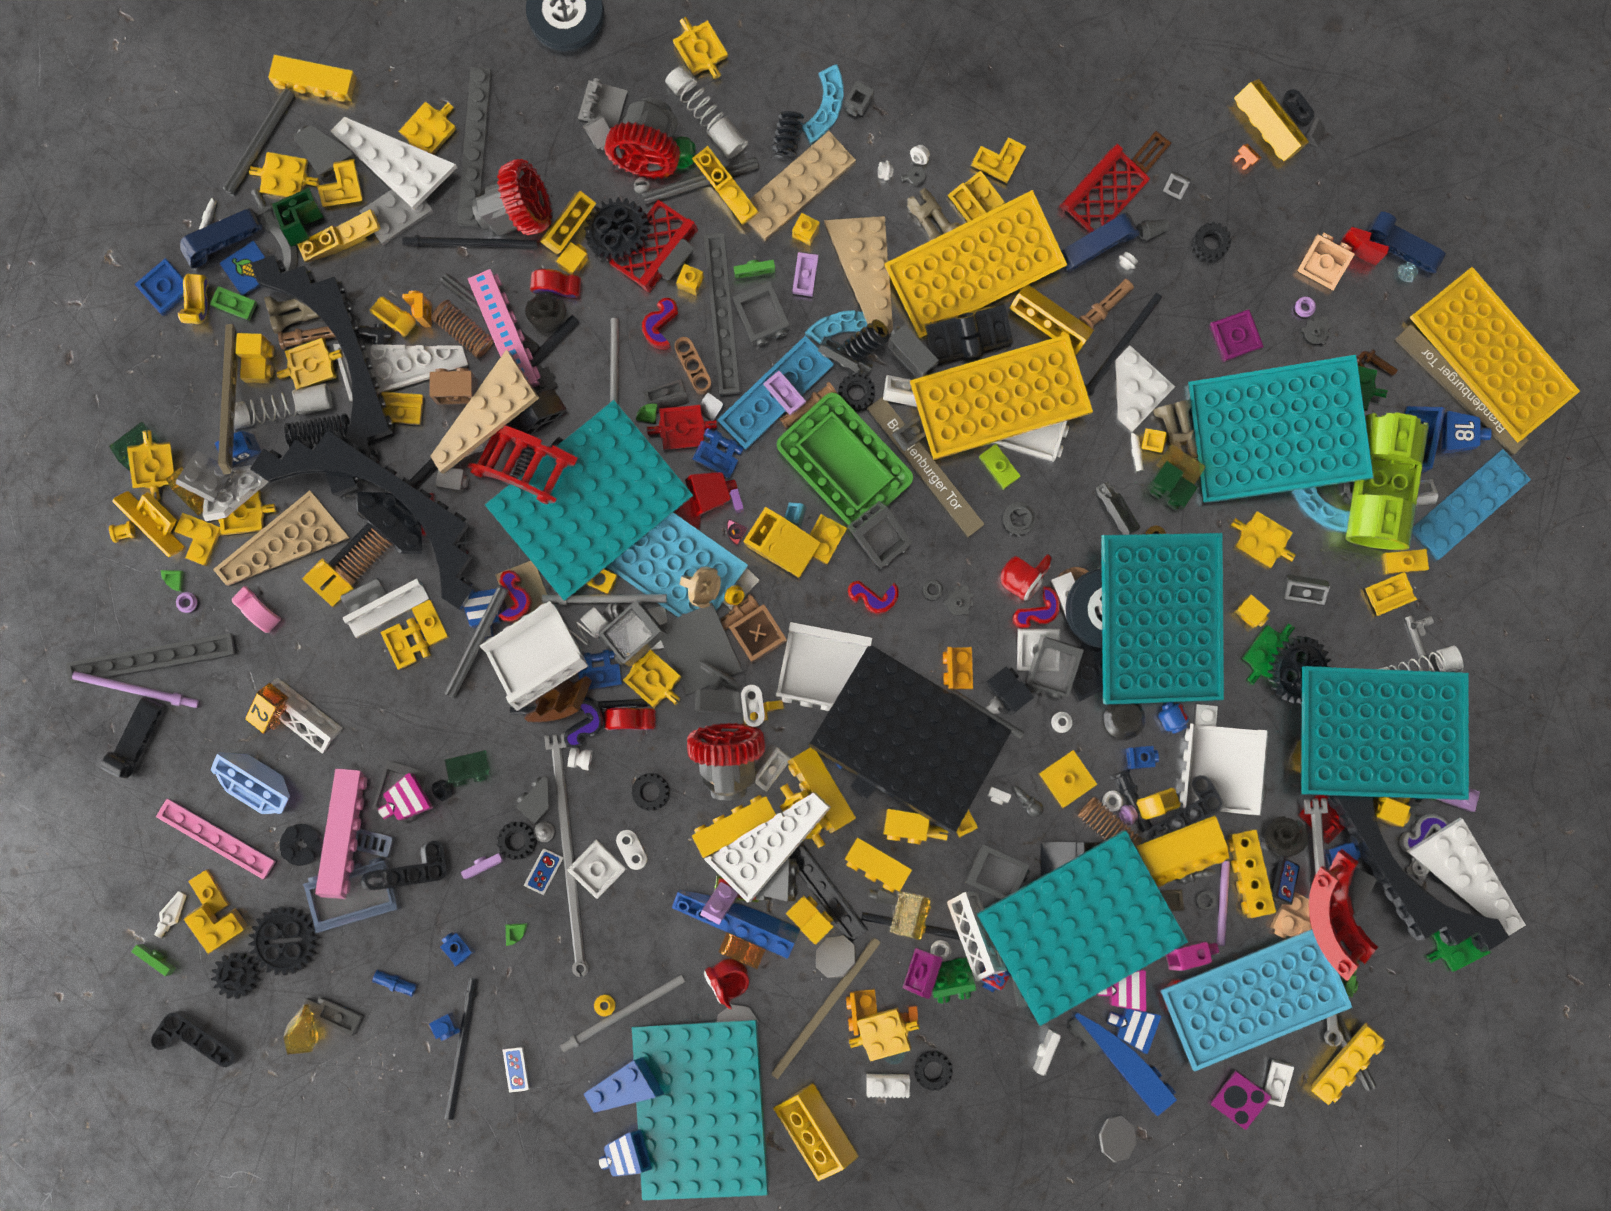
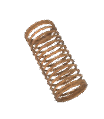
M444 300L440 303L432 314L431 319L438 323L442 329H445L449 335H452L456 341H459V344H462L466 350L469 349V352H472L476 358L483 356L494 342L492 336L485 334L482 328L475 325L472 319H468V316H465V313H462L461 310H458V307L451 304L450 300ZM446 306V308L442 311V313H441L440 315H438V314L440 313V311ZM453 306L451 311H449V313L441 320V318L448 312L450 307ZM456 309L455 313L445 322L446 318ZM458 312H460L459 315L455 318V320L450 325H448L451 319ZM463 315L461 320L452 328L457 319ZM466 318L461 327L455 331L457 326ZM468 321H470L466 328L461 333H459L462 327ZM473 324L471 329L462 337L468 327ZM475 327H477V328L475 329V331L472 333V335H471L469 338L466 339V337L468 336V334H469ZM480 330L477 336L469 342L473 335ZM483 333L482 337L473 345L474 341Z
M373 528L371 530L381 541L371 532H368V534L378 544L367 535L365 537L373 546L361 538L373 552L361 542H358V544L368 554L355 545L366 559L352 548V551L363 562L351 552L348 553L358 564L345 555L358 570L343 558L342 561L353 572L341 562L338 563L350 576L337 565L333 567L350 585L357 582L356 578L360 579L358 574L363 575L362 571L366 572L365 567L370 569L368 564L373 565L372 561L376 562L375 557L380 559L378 554L383 555L382 551L386 552L384 547L389 549L388 544L393 545L380 536Z
M1093 797L1078 814L1079 818L1084 817L1082 819L1084 821L1099 806L1086 821V824H1088L1102 809L1089 827L1105 813L1103 818L1093 828L1095 830L1109 816L1106 822L1097 830L1096 833H1099L1113 818L1108 827L1100 834V837L1117 821L1115 826L1104 837V840L1120 825L1111 837L1124 828L1123 830H1128V835L1131 834L1130 839L1135 837L1132 841L1135 848L1142 841L1141 836L1134 834L1135 831H1131L1130 827L1127 828V824L1123 825L1124 821L1120 822V818L1116 819L1117 815L1109 812V808L1105 809L1106 805L1102 806V802L1098 803L1099 799Z

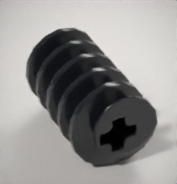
M784 111L778 115V128L775 130L776 136L773 139L772 150L781 156L791 158L796 156L791 150H797L798 148L793 142H799V138L794 135L801 134V131L796 127H802L803 124L798 119H804V115L794 111Z
M874 319L872 323H868L866 327H863L855 335L845 340L844 349L851 358L861 361L888 342V329L883 322Z

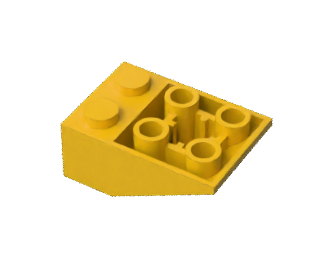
M767 507L764 508L743 541L750 550L800 578L821 545V542Z

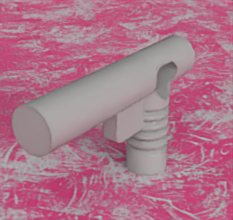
M1413 615L1406 617L1405 620L1418 656L1427 655L1421 636L1426 635L1424 626L1434 624L1432 616L1418 621L1414 620ZM1411 623L1416 625L1415 629H1412Z

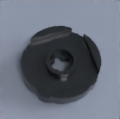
M296 824L290 826L285 830L280 839L281 856L292 865H308L320 856L323 849V839L319 832L311 825ZM300 839H303V843L306 844V848H302V850L300 851L298 850L296 843L299 842Z

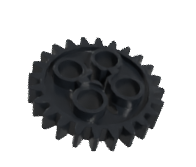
M617 197L614 203L609 198V204L607 205L602 201V208L595 206L597 212L589 213L592 219H586V223L589 226L584 227L587 233L584 237L588 241L587 245L591 248L594 254L597 253L600 259L605 256L608 262L611 257L615 262L618 261V257L625 261L626 255L633 258V251L639 254L638 247H645L643 240H649L645 233L650 232L648 227L650 222L640 205L637 206L635 201L630 203L627 198L622 203L619 197ZM625 214L622 219H618L619 216ZM608 224L605 228L600 229L602 225ZM629 231H634L633 234L627 235ZM616 240L613 245H609L611 241Z
M1297 636L1296 638L1290 637L1289 642L1283 641V648L1276 647L1279 653L1277 655L1272 654L1275 661L1269 662L1273 669L1268 670V673L1273 674V676L1268 680L1274 682L1271 688L1277 690L1276 695L1281 696L1283 700L1294 704H1302V667H1312V663H1314L1313 667H1330L1327 666V663L1331 659L1326 658L1329 652L1323 650L1324 645L1319 644L1318 640L1306 636Z
M283 906L279 907L278 912L275 908L270 909L271 915L267 912L263 913L264 920L261 918L256 919L259 926L254 925L251 927L256 932L249 934V937L254 938V941L248 943V945L255 948L250 951V954H257L253 961L261 960L259 968L267 966V973L274 969L275 975H279L281 970L284 976L288 975L289 970L294 974L297 971L296 966L302 970L304 969L303 962L306 964L311 962L308 956H315L311 949L318 947V945L313 943V940L319 937L312 934L315 932V928H310L313 920L306 922L307 914L299 916L300 909H296L293 913L292 907H288L286 912ZM292 923L298 929L295 935L289 932V927ZM271 925L276 928V935L274 937H271L268 933ZM302 938V941L265 944L266 940ZM293 945H296L299 949L297 956L291 954L290 950ZM272 947H275L278 951L276 958L270 956L269 952Z

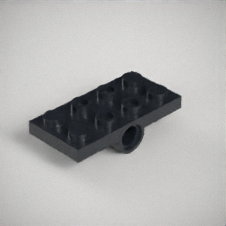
M1004 303L924 324L930 351L939 360L938 364L962 357H977L984 354V351L1013 344Z

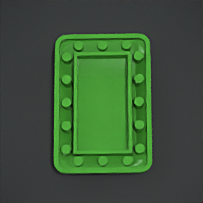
M837 393L825 395L777 440L779 452L848 526L878 501L888 506L913 481V474L910 469Z

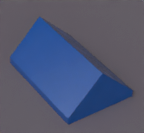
M1406 407L1405 414L1417 416V418L1421 419V424H1429L1422 473L1433 468L1445 413L1444 407Z

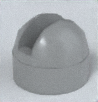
M642 177L636 179L634 182L635 192L642 195L644 192L650 191L649 181ZM647 183V185L637 186V184Z
M995 696L987 704L986 709L993 714H999L998 708L1004 709V703Z

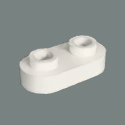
M748 685L741 692L743 717L747 725L757 727L763 723L765 718L762 692L759 687ZM750 691L756 694V697L752 700L748 698ZM752 712H756L758 714L757 720H752L750 718V714Z
M631 830L621 831L617 835L616 843L627 865L634 870L642 869L647 863V855L637 835ZM626 836L631 840L627 845L623 843V838ZM634 855L640 857L638 863L633 862L632 858Z

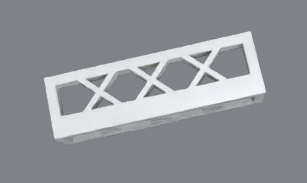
M415 579L344 616L343 620L350 626L355 638H359L412 610L411 608L431 599L422 582Z
M279 678L265 687L261 697L267 700V697L273 700L275 709L272 715L323 754L331 740L340 734L342 727ZM283 710H286L290 714L291 718L285 716ZM300 723L306 726L307 731L301 728ZM316 735L324 740L323 744L317 740Z
M978 891L964 892L948 901L950 912L975 981H980L992 974H1000L1007 971L1002 958L977 916L978 912L984 910ZM960 901L964 907L962 914L958 912L955 905ZM965 921L969 922L971 927L969 934L964 929ZM972 941L977 943L978 949L976 953L972 952ZM980 961L984 963L986 971L981 974L978 968Z

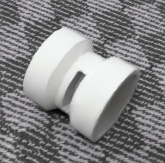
M578 747L571 748L568 767L575 768L578 765L583 770L589 771L593 750L585 749L580 751Z

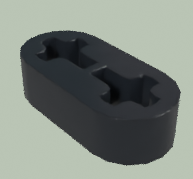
M1291 89L1285 93L1282 99L1284 108L1298 125H1308L1314 118L1312 107L1298 90ZM1290 97H1291V98H1293V97L1296 98L1295 103H1294L1293 101H1292V102H1288V99H1289ZM1307 113L1308 117L1307 119L1305 117L1301 118L1300 115Z

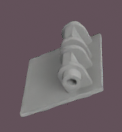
M594 78L593 81L588 82L578 119L590 122L598 116H602L608 127H614L619 123L628 90L601 84L602 81L600 79Z

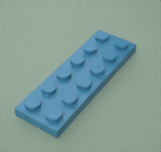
M804 336L739 398L717 422L747 450L786 412L763 383L780 371L798 393L803 396L834 364L818 352V348Z
M1502 449L1413 526L1412 533L1433 557L1439 560L1531 479L1507 452Z

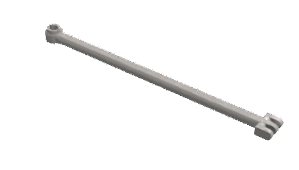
M561 733L562 742H558L557 734H553V743H550L549 735L544 737L546 750H552L575 958L572 971L574 975L581 977V974L583 976L588 974L590 967L588 962L585 961L577 881L567 871L574 862L562 754V748H567V745L564 742L565 733ZM578 965H583L584 971L581 974L577 971Z
M1321 798V807H1319L1318 799L1312 800L1313 807L1310 806L1309 799L1304 800L1305 814H1311L1316 874L1321 866L1326 868L1322 813H1328L1326 798ZM1337 1014L1327 1018L1328 1030L1324 1035L1325 1042L1333 1047L1334 1044L1339 1046L1343 1041V1035L1338 1030ZM1332 1033H1334L1336 1036L1333 1042L1329 1039V1036Z

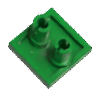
M958 958L942 962L932 990L934 998H937L938 1003L944 1004L943 997H945V1002L948 1003L951 1000L950 995L958 994L959 999L965 1000L964 993H966V999H969L971 997L970 991H976L968 959Z

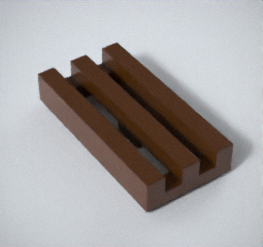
M1155 131L1131 160L1147 174L1169 148L1171 142ZM1157 137L1159 139L1157 143L1146 154V156L1141 160V162L1137 161L1138 158L1143 154V152ZM1163 142L1165 145L1152 159V161L1145 167V162L1151 157V155Z

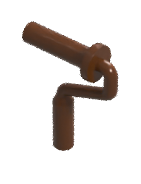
M1374 349L1370 352L1363 351L1358 356L1357 364L1360 367L1366 368L1362 363L1363 358L1366 356L1365 362H1373L1392 376L1398 371V369L1377 356Z

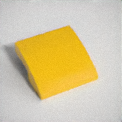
M981 170L966 183H962L947 195L967 222L1006 203Z

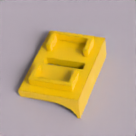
M323 558L302 578L332 607L341 599V595L354 589ZM333 574L336 576L323 590L320 589Z

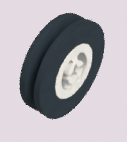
M562 0L526 1V15L534 35L544 45L555 50L572 51L586 46L598 35L603 25L604 6L602 0H565L569 18L567 22L563 14Z
M1102 569L1085 573L1072 585L1066 599L1065 608L1066 618L1073 633L1084 643L1098 648H1102V622L1096 616L1101 615L1102 617V599H1100L1102 596Z

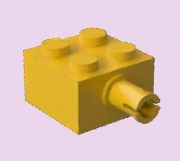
M887 809L883 835H887L888 840L900 841V837L908 838L907 843L921 845V841H926L928 837L947 841L948 835L939 834V832L948 833V831L940 826L930 825L929 820L922 815Z

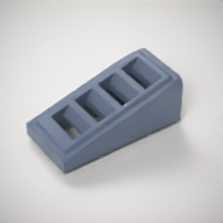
M359 829L356 832L357 840L359 833L363 834L360 846L357 845L356 850L391 858L396 837ZM367 835L371 836L368 848L364 847ZM376 837L378 838L376 849H372ZM384 839L386 840L384 850L380 851L382 840Z

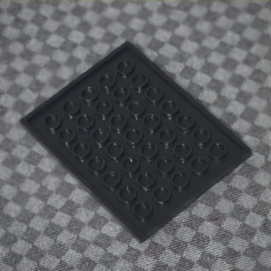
M871 645L866 648L808 746L954 835L1012 730Z

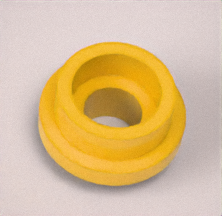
M732 585L726 590L725 601L728 604L738 605L743 601L744 592L739 585Z
M601 995L595 1000L594 1009L600 1016H609L615 1010V1001L609 995ZM607 1002L608 1009H602L601 1003Z

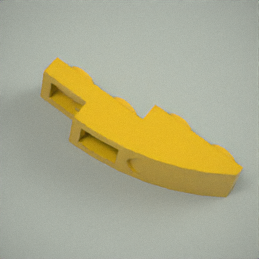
M709 146L692 158L742 225L759 213Z
M370 209L337 227L330 226L297 245L304 262H310L355 246L367 240V236L381 228L374 211Z

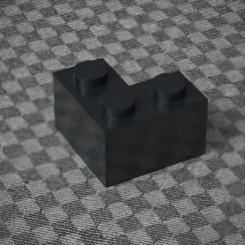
M543 389L537 392L539 396L537 401L507 424L511 428L532 435L542 424L556 420L566 410V407L554 389L548 391Z
M1006 666L985 683L994 695L1003 701L1005 709L1012 715L1034 698L1032 695L1034 690L1027 682L1025 684L1022 681L1019 682L1017 680L1019 676L1012 667L1009 669Z

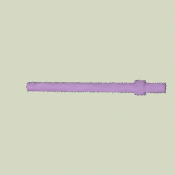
M74 671L72 675L74 680L168 701L176 706L185 705L197 708L199 700L183 697V694L166 693Z

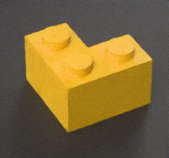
M237 333L236 354L241 358L240 379L245 383H270V377H273L271 357H274V345L262 334Z
M1374 797L1373 805L1377 821L1388 826L1404 827V824L1408 823L1411 815L1409 812L1410 806L1405 805L1408 804L1410 798Z
M803 895L786 912V915L816 945L834 927L831 923L833 919L826 911L821 913L816 908L819 904L811 896L806 898Z
M204 903L184 918V921L208 954L247 927V923L236 908L217 919L207 903Z

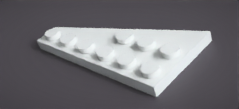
M346 117L331 130V133L414 210L457 168L456 164Z
M333 344L335 351L341 349L339 344ZM365 345L367 350H364L365 357H369L373 365V369L370 370L372 376H376L380 388L377 389L379 395L381 392L393 391L430 379V372H435V369L444 368L448 369V371H456L457 368L469 367L463 346ZM344 355V357L337 360L349 400L353 403L352 381Z
M812 793L792 805L791 808L779 813L773 819L761 824L704 860L744 900L751 902L831 807L817 793Z
M1458 818L1407 850L1410 855L1416 858L1424 867L1429 869L1480 914L1487 918L1498 919L1508 935L1525 926L1524 921L1462 818Z

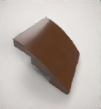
M584 676L575 683L568 679L538 697L535 701L537 704L535 710L526 714L524 719L528 722H546L565 718L578 712L592 680L587 676Z

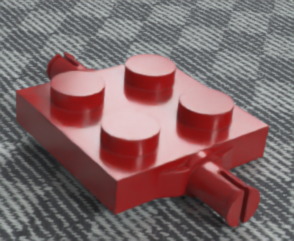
M701 405L659 409V426H647V435L660 434L663 450L698 447L701 441H704L705 429H717V421H704L701 414Z

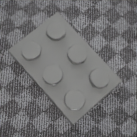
M392 189L360 210L361 214L370 209L374 211L381 228L374 233L382 245H385L433 213L426 200L414 210Z

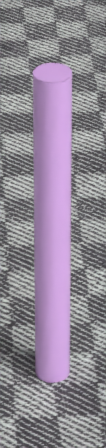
M1230 861L1221 863L1217 931L1218 946H1225Z

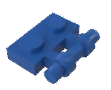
M707 428L704 435L710 438V442L701 441L692 459L714 472H722L725 478H730L738 462L736 458L732 457V454L735 452L740 455L743 447L739 446L735 440L723 437L722 433L717 430L712 431ZM718 443L726 447L725 452L716 448Z
M607 649L601 653H584L583 657L588 666L586 669L579 671L578 675L579 680L584 676L592 680L588 690L623 685L620 664L611 665V659H615L613 651ZM604 660V666L593 668L592 662Z

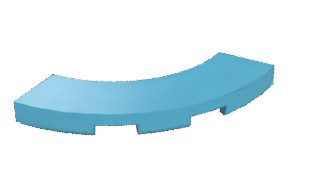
M837 64L819 72L823 85V100L816 114L802 125V129L811 145L832 128L842 108L844 95L843 80Z
M855 310L842 311L820 319L805 334L820 345L821 340L825 336L832 338L842 333L858 332L863 327H866L867 322L863 312Z
M1315 487L1293 490L1299 505L1312 519L1332 530L1347 532L1350 511L1338 509L1325 502L1319 496Z

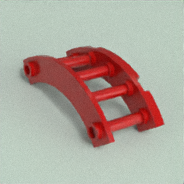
M504 426L503 429H500L491 436L477 464L469 463L467 467L471 469L470 473L479 478L482 476L492 477L536 495L538 501L547 505L548 503H555L557 500L550 494L564 467L574 466L578 458L554 445L546 447L541 444V439L530 434ZM510 441L515 442L516 446L503 471L494 470L506 444L510 443ZM530 447L535 449V454L521 481L509 476L523 449ZM548 455L556 459L555 462L557 464L543 491L529 485V482L542 457Z
M1341 849L1334 858L1330 870L1321 866L1315 875L1309 895V916L1314 936L1321 951L1333 968L1348 981L1360 966L1356 961L1359 959L1366 964L1378 949V946L1354 920V911L1348 890L1353 873L1359 862ZM1333 923H1334V925H1335V927H1336V929H1337V931H1338L1337 934H1336V932H1335V930H1334ZM1342 940L1347 945V947L1352 951L1351 955H1349L1343 948L1342 944L1340 943Z

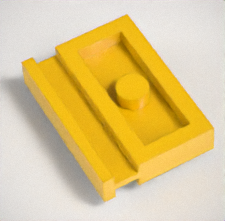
M381 392L387 405L384 408L386 416L390 415L393 423L421 425L424 399L422 394Z
M821 514L809 534L821 542L813 557L828 564L847 528Z
M1405 572L1365 588L1377 616L1417 600Z

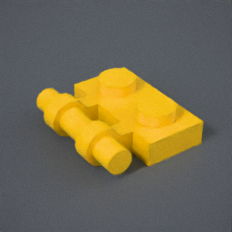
M414 618L406 620L409 628L405 630L398 623L380 632L398 670L417 662L418 660L415 656L417 652H421L423 658L431 655L428 650L429 645L427 641H424L420 633L421 628L419 624H416ZM410 635H413L416 645L412 647L407 639Z

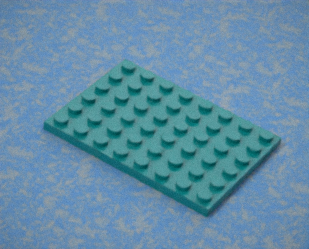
M1356 355L1188 382L1204 504L1374 479Z
M615 400L556 446L578 459L574 466L564 467L550 494L557 499L555 503H548L546 505L538 501L536 495L509 484L485 504L564 601L693 497L689 489ZM548 455L543 457L529 485L543 491L557 464L555 462L556 459ZM524 472L521 476H519L517 479L521 481V479H522L523 475L525 474V472Z
M1223 533L1101 535L1103 704L1224 700Z
M1302 667L1301 794L1469 800V673Z
M1126 830L977 913L1039 1026L1188 943Z
M757 1020L632 1027L634 1060L644 1058L664 1092V1095L636 1102L638 1130L641 1129L652 1166L651 1170L641 1173L642 1200L768 1195Z

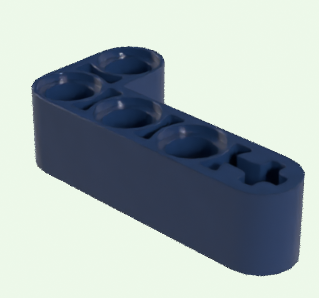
M245 209L184 236L180 241L181 252L191 268H198L207 262V255L258 233L263 226L253 209Z
M1381 211L1374 218L1368 232H1371L1369 241L1389 246L1388 251L1429 273H1437L1446 256L1442 249L1394 225L1397 219L1388 212Z
M1128 212L1123 213L1061 250L1067 263L1065 266L1067 271L1070 272L1122 241L1128 242L1137 237L1140 231Z

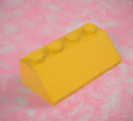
M1216 816L1209 817L1136 846L1157 887H1161L1176 879H1182L1188 874L1202 871L1206 867L1220 864L1229 859L1228 847Z
M813 1083L773 1107L818 1181L845 1169L859 1157Z

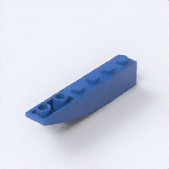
M678 890L672 906L673 909L782 957L789 958L800 928L735 902L718 925L701 915L702 909L711 896Z

